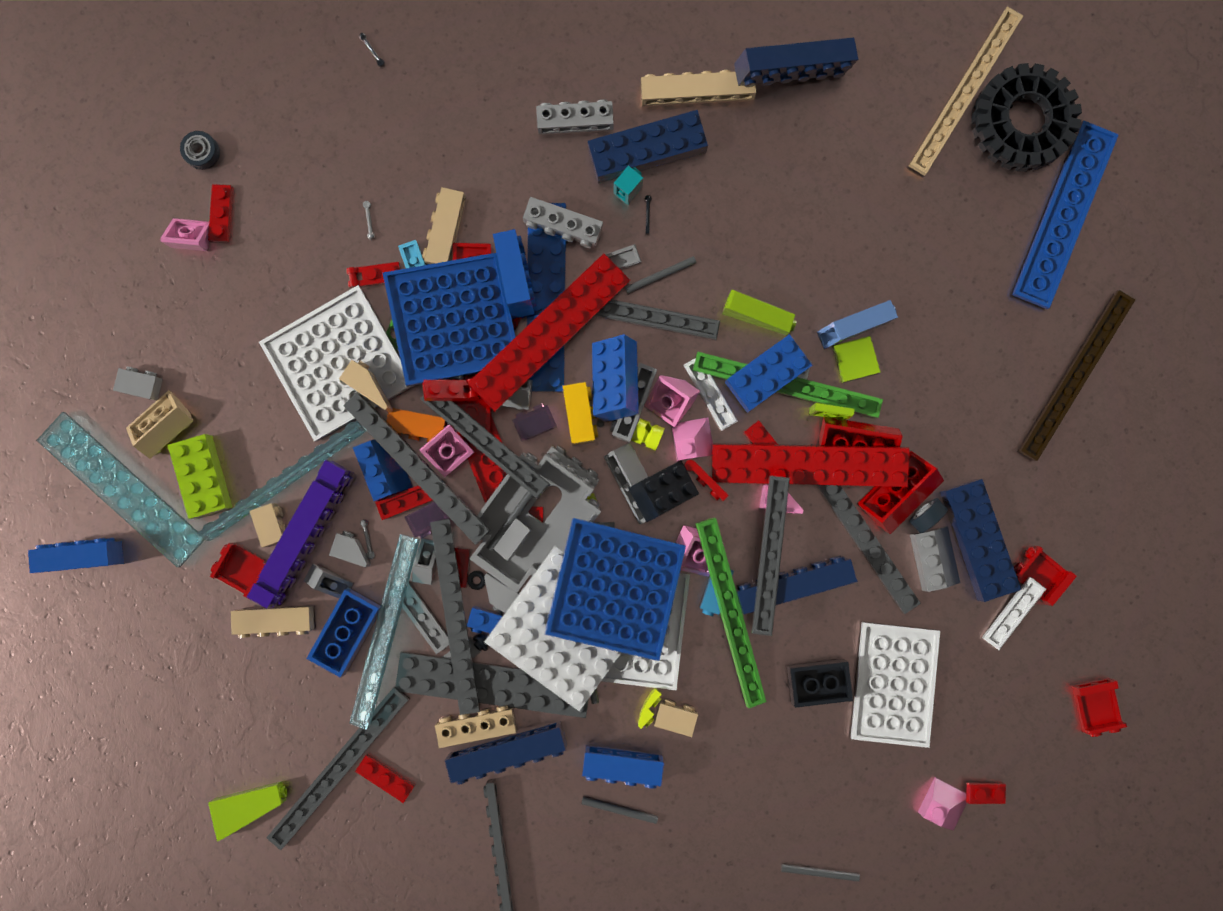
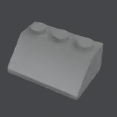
M948 526L928 530L924 533L910 534L922 591H935L961 583Z

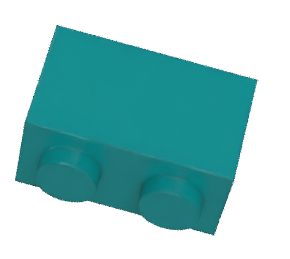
M628 165L614 182V194L629 205L643 187V174L634 167L632 169Z

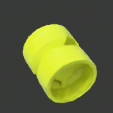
M640 418L631 441L640 445L645 443L647 448L656 451L665 428L657 424L652 426L649 421Z

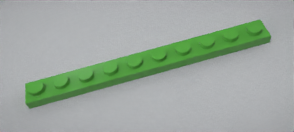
M697 352L692 371L727 380L747 364ZM796 377L776 392L815 403L855 409L854 413L879 418L883 402L881 398Z
M713 517L696 523L745 704L746 707L752 708L765 703L766 698L717 519Z

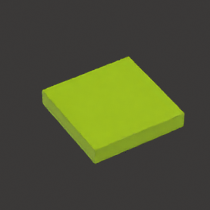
M871 336L833 345L842 383L880 373Z
M815 403L809 408V414L812 416L847 420L854 416L855 409Z

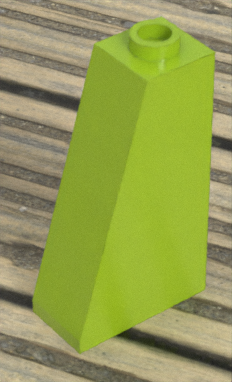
M732 289L722 313L723 315L784 335H788L790 331L793 332L797 322L794 320L795 314Z
M282 781L217 797L208 802L217 841L226 838L284 803L287 798V789L283 786Z

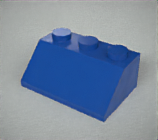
M375 439L353 447L373 501L377 502L413 488L408 473Z

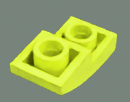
M657 688L650 692L641 709L638 720V727L641 729L644 725L648 727L654 720L652 717L654 711L650 707H655L661 701L660 696L662 695L661 691Z

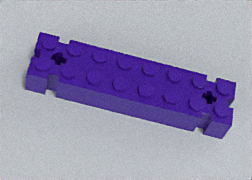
M324 461L316 479L310 485L247 598L266 609L276 607L284 602L287 596L285 595L287 587L291 588L294 585L296 573L303 569L306 563L304 559L307 554L310 555L314 550L316 538H320L325 530L323 526L327 520L329 521L335 512L333 508L336 503L339 504L343 499L344 494L342 491L345 486L349 487L354 479L352 477L354 472L334 461Z

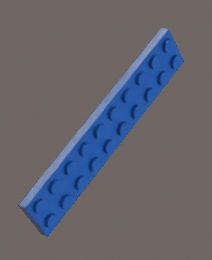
M1084 120L1081 122V127L1076 133L1078 136L1070 148L1012 293L1013 296L1045 309H1049L1119 136L1117 133Z
M550 203L566 209V203ZM529 227L527 263L537 307H533L535 314L527 316V326L565 291L566 240L557 234L554 236L544 233L543 229L537 228L535 230ZM565 345L529 379L533 380L532 392H563Z

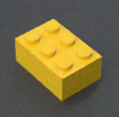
M586 382L564 385L563 392L572 445L595 443V438H598L597 425L592 424V419L596 418L593 416V406L589 405V400H592L591 387H587Z

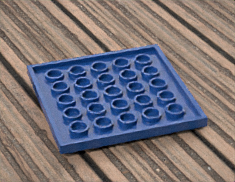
M497 253L383 272L406 387L422 384L424 380H445L461 375L466 376L479 373L515 338Z
M572 518L544 634L660 661L686 546Z

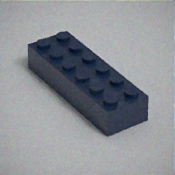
M852 37L745 48L734 63L738 86L753 87L756 84L762 83L763 85H771L774 82L785 84L792 80L803 82L810 78L821 80L828 76L839 78L844 76L859 59L855 38Z
M698 110L588 140V150L598 183L618 178L628 165L632 169L635 167L639 171L706 153L708 149Z
M983 479L973 480L940 491L944 506L948 509L947 514L977 600L987 602L1021 590Z
M836 556L830 558V562L827 563L826 561L812 563L810 568L804 566L794 568L793 573L780 572L776 605L858 582L851 559H847L844 556ZM756 579L754 584L745 582L737 585L736 592L742 614L754 612L758 579Z
M559 721L451 752L446 757L445 764L450 782H456L459 785L468 782V779L472 777L481 779L486 777L487 773L493 771L495 774L506 771L507 767H522L528 761H533V763L540 762L549 755H552V757L561 756L563 751H566L567 741L562 723Z

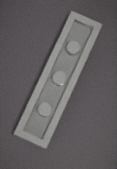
M408 580L391 592L436 654L449 645L448 634Z

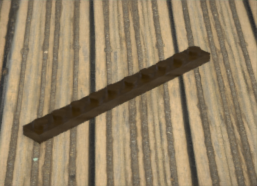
M1121 290L1116 291L1021 446L1020 453L1033 461H1038L1136 299Z

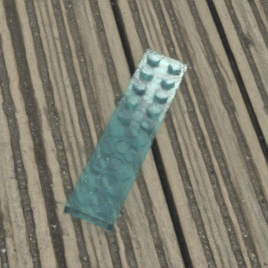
M62 412L36 440L177 568H180L206 539L66 412Z

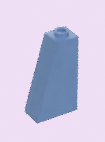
M891 300L837 320L817 333L824 349H827L898 318L897 311Z

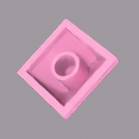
M173 218L160 240L170 248L208 251L209 222Z

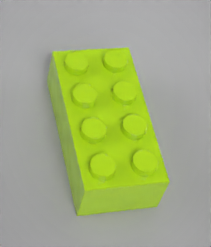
M203 434L167 445L188 519H199L233 508L212 435Z

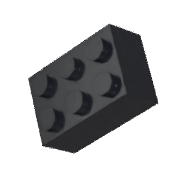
M682 460L628 488L646 523L699 495Z
M845 659L787 666L791 704L795 708L853 701L849 662Z

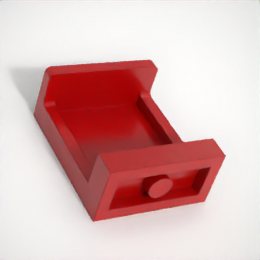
M228 543V545L226 544L222 548L219 561L212 565L210 577L213 579L217 578L244 593L243 596L247 598L267 560L236 543Z
M1030 547L1024 554L1025 558L1014 566L1018 582L1023 585L1028 577L1034 579L1046 588L1039 600L1045 605L1053 606L1077 576L1071 571H1066L1042 551V547Z
M1108 678L1072 686L1082 732L1091 737L1101 736L1102 732L1116 733L1120 732L1121 728L1127 727V724L1121 719L1115 689H1119L1117 680Z

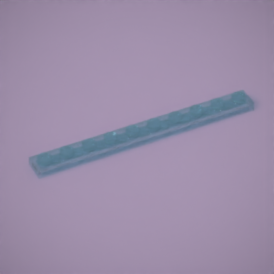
M358 421L349 423L345 430L332 435L325 444L316 446L312 453L302 456L298 463L285 468L278 477L269 479L265 486L252 491L251 496L245 500L238 501L234 508L221 513L217 520L205 524L198 534L202 539L211 541L250 513L249 511L264 504L365 433L366 429Z
M400 534L350 719V724L363 729H370L420 539Z

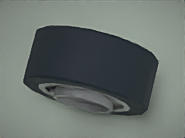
M204 131L190 132L183 137L180 143L182 158L196 169L205 170L211 168L219 158L220 149L218 143ZM203 147L202 152L197 153V150Z
M935 498L922 506L911 518L910 523L919 533H924L935 526L944 517L948 509L938 498Z

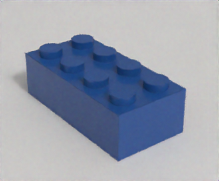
M515 229L493 234L506 301L512 319L535 314L533 307H537L521 235L517 236Z
M623 334L592 343L593 416L607 422L639 414L637 342Z
M789 334L729 377L725 383L748 413L813 365Z
M115 538L36 545V549L28 550L30 573L124 564L122 541H115Z
M350 588L345 589L306 659L340 678L346 675L383 606Z
M586 745L582 776L590 781H597L599 778L606 779L605 782L615 784L617 781H622L629 786H637L638 783L645 784L647 788L655 789L656 786H661L663 755Z

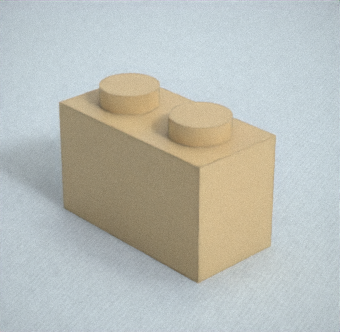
M270 503L249 511L261 547L277 544L287 527L286 524H283L281 518L283 517L281 507L277 506V503Z
M665 699L664 702H659L654 726L692 737L698 713L694 711L695 708L692 706H676V702Z

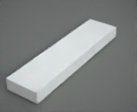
M695 359L684 364L685 370L695 387L700 390L699 394L720 430L722 431L738 422L713 377L692 371Z
M1028 577L1021 586V590L1017 591L982 638L1000 650L1045 592L1046 588L1031 577Z

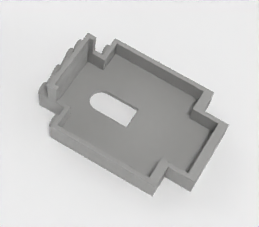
M552 445L540 463L536 462L537 458L529 452L527 454L523 452L519 457L548 483L557 486L562 492V498L545 522L542 523L528 512L537 500L533 496L518 517V519L532 529V532L510 561H507L495 550L493 552L488 550L487 546L522 500L527 490L507 474L477 515L491 531L482 539V543L473 553L470 560L516 593L528 577L534 575L554 546L564 552L572 518L593 523L602 510L596 500L593 498L587 499L600 480L597 478L598 474L591 468L586 470L582 467L583 463L573 456L571 459L566 455L567 451L559 445L556 447Z

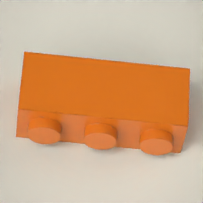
M392 408L393 411L391 413L388 412L386 419L400 436L405 434L408 435V439L417 441L420 438H425L427 443L447 427L448 423L442 417Z

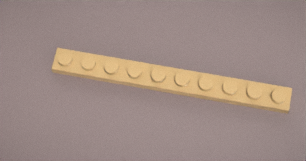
M1008 6L1006 7L915 154L909 167L924 176L927 174L1023 18V15Z

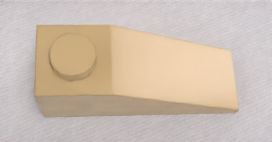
M351 360L339 379L391 413L393 409L376 377L368 370L370 366L361 360L358 363Z

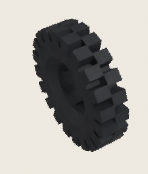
M1029 63L1019 64L1015 69L1011 66L1004 69L1001 74L998 73L981 91L973 107L976 110L972 114V124H976V127L972 131L974 138H980L981 140L978 144L981 151L985 152L988 150L991 153L987 158L992 162L996 163L1000 160L1002 161L1001 167L1008 170L1014 166L1016 171L1026 172L1029 168L1034 171L1054 162L1074 143L1078 136L1075 133L1080 129L1082 121L1077 119L1082 113L1081 104H1075L1074 102L1079 96L1075 89L1071 91L1067 89L1071 83L1065 76L1061 80L1056 78L1059 72L1053 68L1045 72V65L1036 63L1031 68H1029ZM1028 99L1034 101V103H1037L1042 108L1045 115V124L1041 127L1043 129L1037 134L1035 132L1024 134L1012 125L1009 110L1013 107L1012 103L1014 101Z

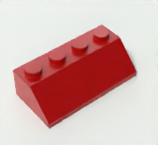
M823 416L819 445L900 447L903 435L899 428Z
M910 451L908 487L874 486L857 504L878 526L891 535L944 482V479L935 466L913 451Z

